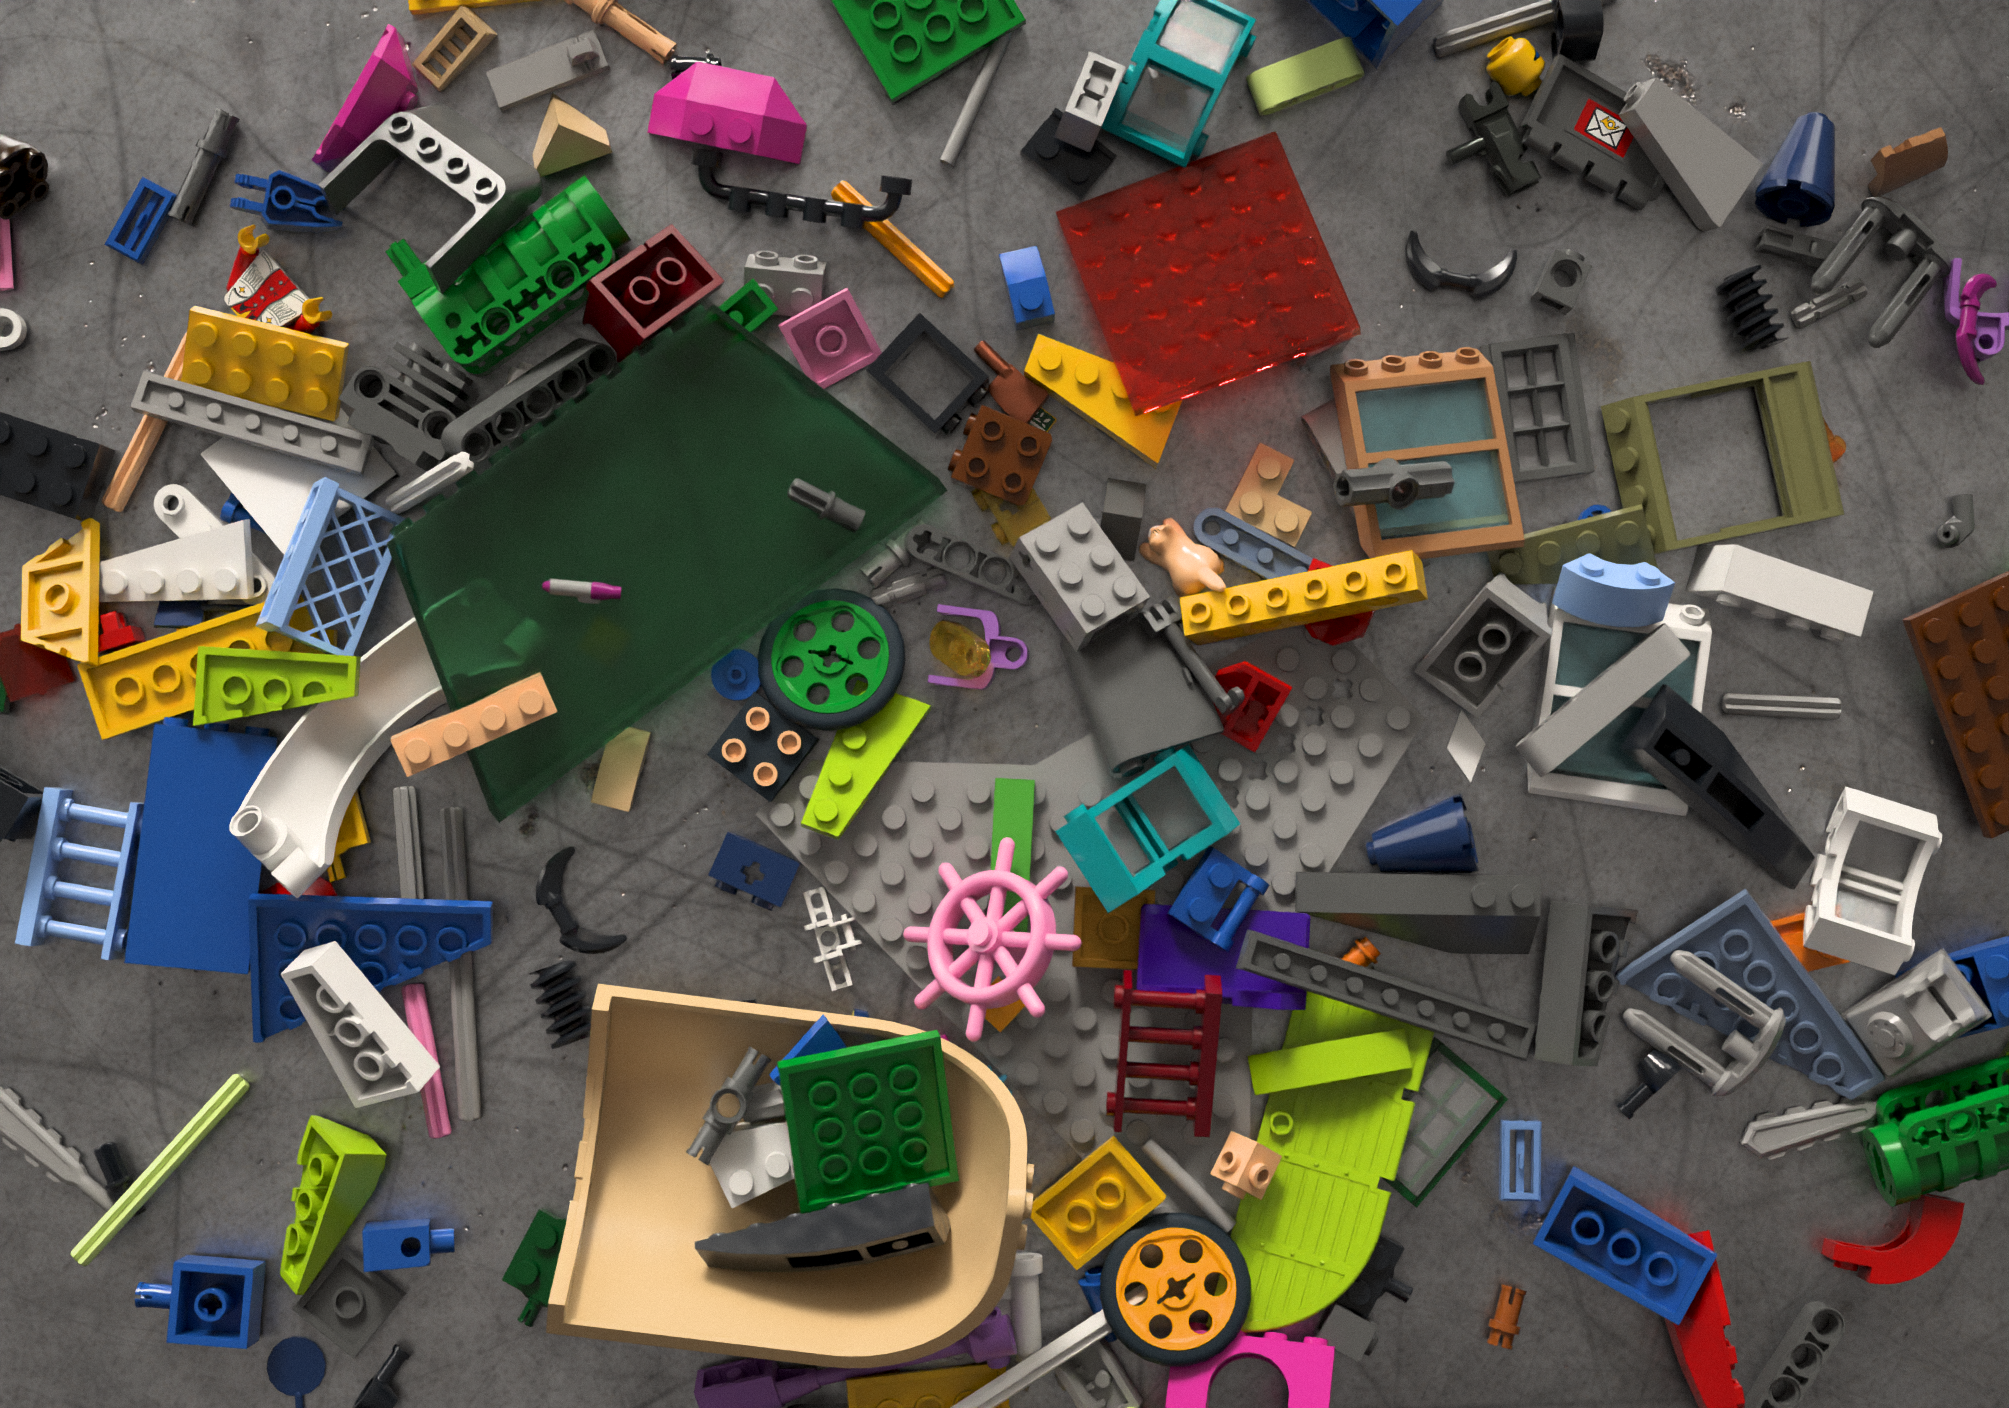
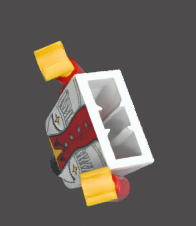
M255 224L241 229L238 233L240 247L226 286L228 293L224 297V301L235 312L236 316L312 334L321 321L330 320L333 316L331 310L322 312L319 310V304L324 300L323 297L310 299L271 255L264 250L259 254L258 248L269 243V236L265 233L254 239L253 230L256 228Z

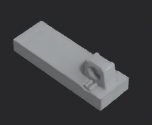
M591 30L575 38L568 39L486 72L498 106L503 112L610 70L595 30Z

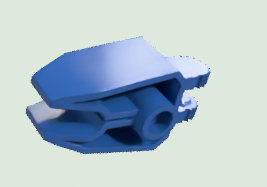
M281 170L270 174L268 179L236 174L235 184L242 188L255 189L266 193L264 203L250 201L241 197L231 198L230 208L261 216V221L268 230L322 233L342 228V221L321 216L316 212L315 209L319 206L329 207L318 185Z

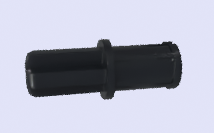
M112 1141L96 1147L94 1154L107 1181V1185L103 1186L104 1190H109L116 1203L134 1183L132 1178L135 1175L134 1173L128 1174L117 1146ZM143 1205L133 1217L145 1212L146 1207Z

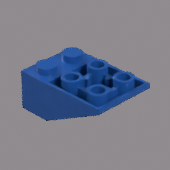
M2009 936L1949 953L1950 958L1992 1013L1990 1018L1958 1038L2009 1026ZM1916 965L1898 970L1895 975V978L1899 977L1900 975H1902L1903 973H1905L1906 971H1908Z

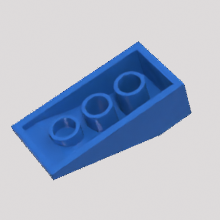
M1575 1166L1570 1171L1533 1241L1535 1246L1677 1325L1681 1323L1717 1257V1253L1613 1187Z

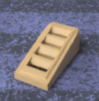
M460 6L411 65L439 92H442L497 36V33L471 8ZM466 24L477 33L474 39L463 29ZM455 35L467 46L464 50L451 40ZM443 47L448 49L457 58L453 63L440 51ZM432 58H435L446 69L443 75L429 63Z

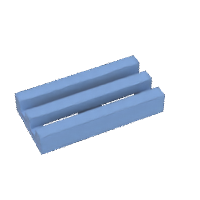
M1500 1120L1499 1200L1541 1202V1121ZM1510 1129L1515 1130V1192H1510ZM1525 1130H1531L1530 1193L1524 1192Z

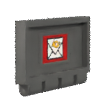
M1561 54L1555 56L1520 126L1527 130L1522 143L1544 156H1547L1553 146H1555L1556 149L1551 160L1577 175L1583 172L1587 164L1589 167L1584 179L1610 194L1616 190L1619 183L1622 184L1617 193V198L1638 210H1642L1648 200L1658 199L1665 181L1619 116L1626 105L1623 99L1627 92Z

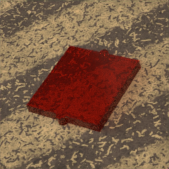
M17 623L13 629L0 633V678L10 703L36 694L43 697L49 690L74 683L75 680L66 657L22 641L21 624Z

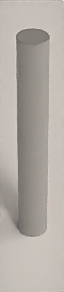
M1149 1138L1141 1146L1140 1149L1225 1233L1234 1227L1236 1221L1152 1138Z

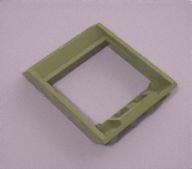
M1811 361L1634 396L1601 406L1622 507L1624 509L1642 504L1655 555L1844 515ZM1754 387L1783 516L1721 528L1720 532L1677 540L1648 405L1691 397V399Z

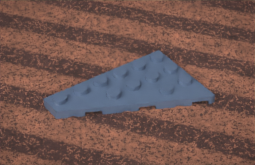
M1746 889L1616 972V978L1620 981L1621 985L1624 986L1626 984L1648 995L1651 1000L1661 1005H1668L1675 1012L1703 1026L1708 1025L1728 1036L1734 1030H1737L1752 1041L1759 1033L1757 1027L1728 1009L1727 1006L1676 971L1670 960L1672 953L1676 950L1691 952L1771 1009H1783L1786 1018L1785 1026L1769 1059L1783 1066L1786 1064L1808 1075L1809 1079L1821 1085L1826 1084L1832 1087L1835 1092L1851 1100L1886 1079L1870 1054Z

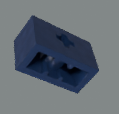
M727 832L708 876L717 879L715 887L733 895H736L738 889L753 895L750 902L772 911L774 905L784 907L802 867V863L736 833ZM758 862L760 864L759 871L765 874L763 880L757 879L750 883L748 881L750 875L744 872L745 867L754 866Z

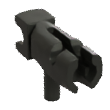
M1492 82L1485 93L1488 105H1479L1471 94H1466L1460 99L1459 110L1468 128H1473L1477 137L1446 151V157L1450 165H1455L1476 154H1480L1481 157L1486 156L1491 164V175L1506 195L1511 197L1535 186L1542 177L1534 161H1520L1528 147L1522 143V138L1507 109L1509 103L1501 86L1497 82Z

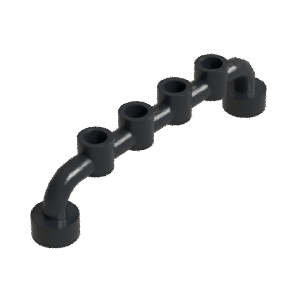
M692 148L691 164L698 165V177L702 188L711 197L728 201V210L751 212V205L766 207L765 215L788 218L789 210L803 212V221L826 223V217L833 216L841 218L840 226L864 229V221L882 222L892 217L899 209L902 196L911 195L912 179L881 175L879 191L886 192L887 197L884 203L879 206L723 185L715 180L713 172L714 168H722L723 152Z

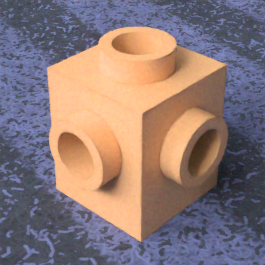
M1231 1131L1210 1174L1224 1182L1222 1190L1242 1200L1246 1193L1262 1200L1282 1156L1254 1140Z

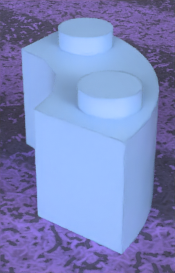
M1589 553L1562 566L1552 604L1571 615L1597 624L1615 627L1647 626L1663 621L1675 582L1662 574L1659 569L1646 562L1634 565L1616 564L1604 561Z

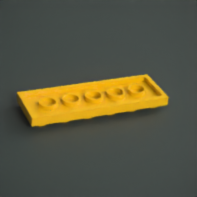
M301 594L297 604L304 602ZM265 602L98 657V666L80 663L77 664L101 739L108 740L164 721V717L173 718L194 711L198 646L314 654L325 653L275 631L268 632L256 627ZM306 606L293 611L288 626L301 632L315 628ZM317 632L310 634V636L320 640Z

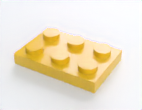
M1113 1135L1033 1201L1030 1218L1070 1264L1078 1270L1161 1204L1167 1195Z

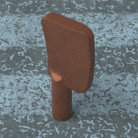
M985 340L981 341L974 348V352L998 375L988 386L990 394L1007 415L1029 424L1050 397L1048 392L1022 375L1012 364H1008Z

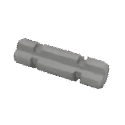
M1855 278L1843 284L1842 287L1839 286L1809 301V304L1806 302L1791 311V317L1795 325L1802 329L1815 322L1816 319L1820 320L1848 306L1849 302L1852 304L1866 297L1867 289L1860 278Z
M932 567L926 570L927 574L921 575L918 572L892 581V586L886 588L884 584L871 590V597L876 605L888 608L892 606L891 602L897 601L900 604L928 594V589L932 588L933 592L943 589L947 586V579L944 571Z

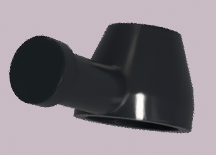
M1654 1049L1636 1066L1644 1082L1626 1099L1616 1104L1618 1109L1628 1119H1631L1634 1116V1112L1682 1069V1066L1676 1060Z
M395 1344L392 1348V1353L380 1370L369 1380L359 1394L353 1408H393L398 1397L388 1384L405 1360H408L412 1354L400 1345Z

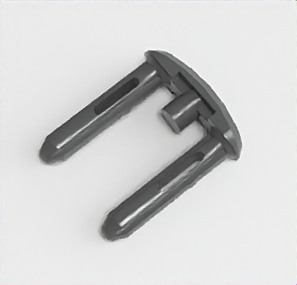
M1882 196L1870 197L1862 202L1861 209L1863 212L1850 229L1845 232L1843 238L1812 276L1811 290L1816 295H1822L1831 291L1878 229L1881 230L1884 227L1893 234L1884 246V250L1890 258L1896 261H1903L1910 251L1914 254L1911 259L1918 267L1901 286V289L1869 330L1868 343L1873 348H1880L1889 344L1937 279L1947 277L1951 270V262L1947 251L1928 227L1909 210L1895 201ZM1860 231H1862L1861 236H1860V237L1858 238V240L1854 243V245L1851 247V249L1848 250V247L1850 246V244L1853 242V240L1856 238V236L1860 233ZM1918 284V288L1915 290V292L1912 294L1909 300L1905 303V300L1908 298V296L1911 294V292Z

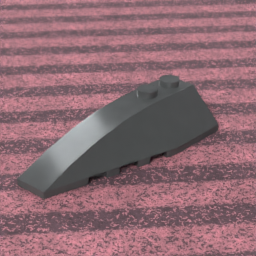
M1296 872L1295 912L1307 913L1313 917L1447 953L1529 954L1541 916V876Z

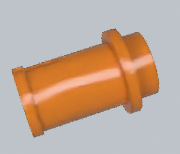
M1365 936L1360 941L1358 939L1354 940L1356 945L1340 958L1367 967L1372 962L1374 964L1378 963L1376 958L1381 953Z

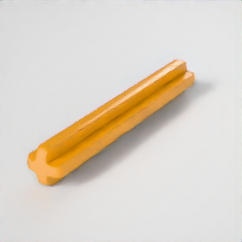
M844 180L837 184L831 192L834 201L872 206ZM888 219L882 222L864 221V228L938 297L943 298L952 290L954 281Z

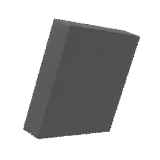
M345 1244L338 1250L292 1310L354 1359L407 1293L379 1271L364 1272L363 1258Z

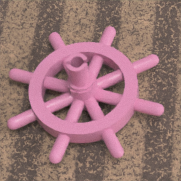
M1008 837L1000 841L995 870L982 871L962 880L950 863H942L939 866L938 872L950 891L939 904L930 927H907L903 932V937L908 942L927 943L928 960L935 977L916 996L914 1000L915 1006L920 1010L926 1009L945 991L952 997L971 1005L966 1037L972 1042L978 1041L982 1036L986 1009L1003 1007L1021 999L1033 1017H1042L1045 1013V1006L1033 988L1046 972L1054 950L1077 951L1081 947V939L1078 936L1056 934L1054 913L1047 899L1067 880L1068 871L1064 867H1057L1037 886L1011 873L1015 842ZM1007 891L1016 893L1022 900L1003 916ZM991 894L986 917L976 901ZM965 914L971 922V926L969 929H957L961 918ZM1029 915L1031 933L1015 932L1013 929ZM953 945H969V948L954 961ZM996 961L1006 978L991 986L994 963ZM978 962L975 985L970 987L963 981L961 976Z

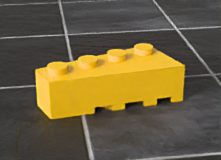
M1040 334L1036 338L1024 370V376L1046 390L1049 396L1065 407L1070 408L1080 415L1083 420L1106 433L1115 442L1139 456L1145 463L1156 470L1185 395V389Z

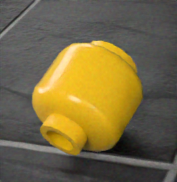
M1512 36L1507 37L1487 55L1490 61L1487 64L1486 72L1494 82L1499 83L1505 95L1513 96L1521 92L1523 96H1527L1541 85L1542 80L1539 76L1544 71L1545 61L1527 39L1517 38L1514 40Z

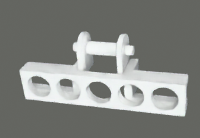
M825 887L804 892L812 924L803 927L805 931L814 928L822 954L813 958L814 963L824 962L832 991L853 985L843 949L850 947L851 951H855V945L862 943L861 940L855 941L850 922L854 921L855 918H847L846 914L841 915V921L835 922ZM815 893L821 894L824 904L821 908H814L810 897ZM820 912H826L828 919L817 922L816 915ZM842 925L847 941L843 945L841 944L836 927ZM832 931L835 934L836 941L832 946H826L822 943L821 935L823 932ZM839 956V964L832 965L829 963L830 958ZM836 969H843L846 981L842 984L835 983L833 971Z

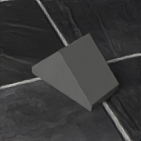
M1108 478L1100 527L1123 560L1134 562L1142 522L1146 484Z

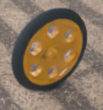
M1165 1212L1139 1221L1115 1241L1105 1258L1102 1269L1100 1300L1105 1319L1110 1328L1129 1351L1148 1362L1162 1366L1187 1367L1211 1359L1221 1353L1237 1337L1246 1321L1251 1303V1278L1246 1260L1237 1244L1220 1227L1205 1218L1188 1213ZM1193 1240L1199 1243L1202 1248V1256L1198 1262L1191 1264L1181 1258L1179 1250L1183 1242ZM1154 1245L1161 1250L1163 1259L1158 1267L1148 1268L1142 1264L1140 1252L1143 1247ZM1210 1273H1219L1226 1280V1290L1220 1296H1212L1205 1290L1204 1280ZM1194 1274V1278L1185 1284L1186 1287L1182 1290L1185 1296L1182 1300L1173 1296L1157 1304V1301L1169 1289L1168 1279L1172 1278L1174 1282H1179ZM1133 1282L1143 1284L1147 1290V1299L1139 1306L1129 1304L1124 1296L1126 1286ZM1196 1310L1207 1312L1211 1318V1327L1204 1334L1195 1333L1189 1326V1317ZM1156 1315H1164L1171 1322V1333L1166 1338H1155L1149 1331V1322Z

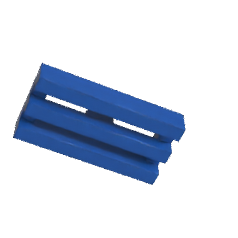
M142 176L104 245L143 266L170 217L167 214L171 210L177 195ZM149 190L153 191V195L137 219L135 227L124 246L121 245L120 242ZM164 197V198H165L164 201L162 202V204H161L159 210L157 211V213H156L154 219L152 220V222H151L150 226L148 227V229H147L145 235L143 236V238H142L141 242L139 243V245H138L136 251L134 252L133 250H134L135 246L137 245V243H138L139 239L141 238V236H142L144 230L146 229V227H147L148 223L150 222V220H151L153 214L155 213V211H156L158 205L160 204L162 198Z

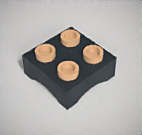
M754 691L707 755L766 800L772 802L818 743L819 739L801 725L787 719L769 701Z

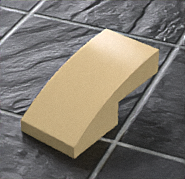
M612 723L597 774L591 803L627 812L632 810L640 772L644 767L652 732Z

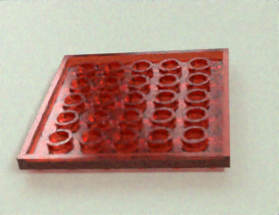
M1276 131L1192 161L1186 167L1179 166L1056 211L1058 223L1135 417L1361 334L1358 320Z

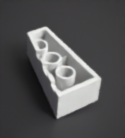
M1736 544L1698 546L1685 590L1686 592L1714 599L1716 602L1727 606L1751 610V613L1756 616L1785 620V625L1805 631H1809L1810 628L1821 631L1820 637L1837 642H1843L1844 637H1861L1874 592Z

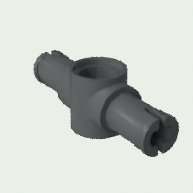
M750 1046L732 1078L727 1077L720 1090H717L712 1096L710 1106L702 1118L705 1120V1123L690 1148L686 1151V1153L695 1158L704 1146L705 1149L698 1160L706 1165L710 1164L711 1158L726 1133L730 1135L738 1121L746 1115L748 1104L755 1094L752 1090L768 1063L772 1060L761 1054L757 1063L753 1065L759 1052ZM725 1094H733L740 1101L739 1112L731 1118L724 1117L718 1110L719 1099Z

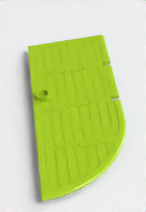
M1308 991L1306 995V1010H1292L1282 1050L1404 1028L1412 1068L1269 1094L1256 1142L1281 1155L1282 1158L1262 1200L1247 1193L1244 1199L1240 1200L1235 1218L1236 1224L1230 1236L1245 1258L1251 1278V1303L1246 1321L1241 1328L1242 1332H1265L1302 1322L1335 1302L1362 1273L1378 1242L1391 1197V1192L1377 1188L1380 1177L1395 1181L1415 1107L1414 1102L1401 1099L1403 1090L1406 1088L1419 1092L1434 1032ZM1221 1274L1214 1296H1220L1226 1290L1227 1283ZM1208 1316L1206 1327L1210 1328L1212 1323L1210 1316Z

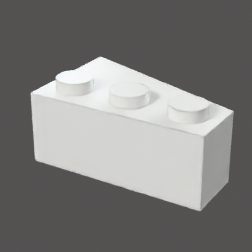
M785 1117L752 1124L749 1122L736 1124L730 1135L726 1133L711 1158L710 1165L731 1208L794 1179Z

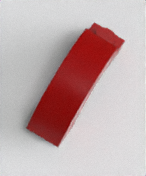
M1929 1193L1921 1195L1920 1199L1911 1201L1905 1226L1889 1242L1877 1246H1863L1824 1238L1821 1254L1834 1260V1267L1851 1271L1858 1270L1857 1277L1868 1283L1895 1284L1912 1280L1932 1269L1950 1250L1960 1229L1965 1203L1950 1197Z

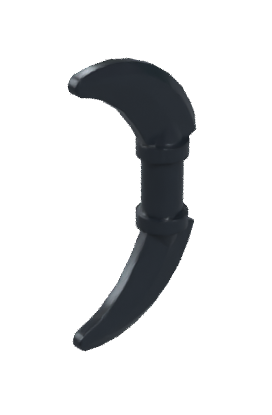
M1411 230L1407 239L1406 252L1409 266L1419 282L1431 291H1436L1438 287H1451L1466 290L1467 293H1472L1475 299L1485 298L1499 291L1508 282L1516 266L1517 250L1511 248L1498 265L1479 274L1470 273V275L1451 272L1446 268L1439 267L1425 253L1419 242L1417 231Z
M573 847L563 849L555 854L543 867L536 885V902L540 906L544 905L551 912L560 927L559 931L562 936L559 941L565 947L583 954H599L611 951L627 940L626 935H598L579 926L576 920H573L563 903L564 899L561 896L562 873L566 863L575 852Z

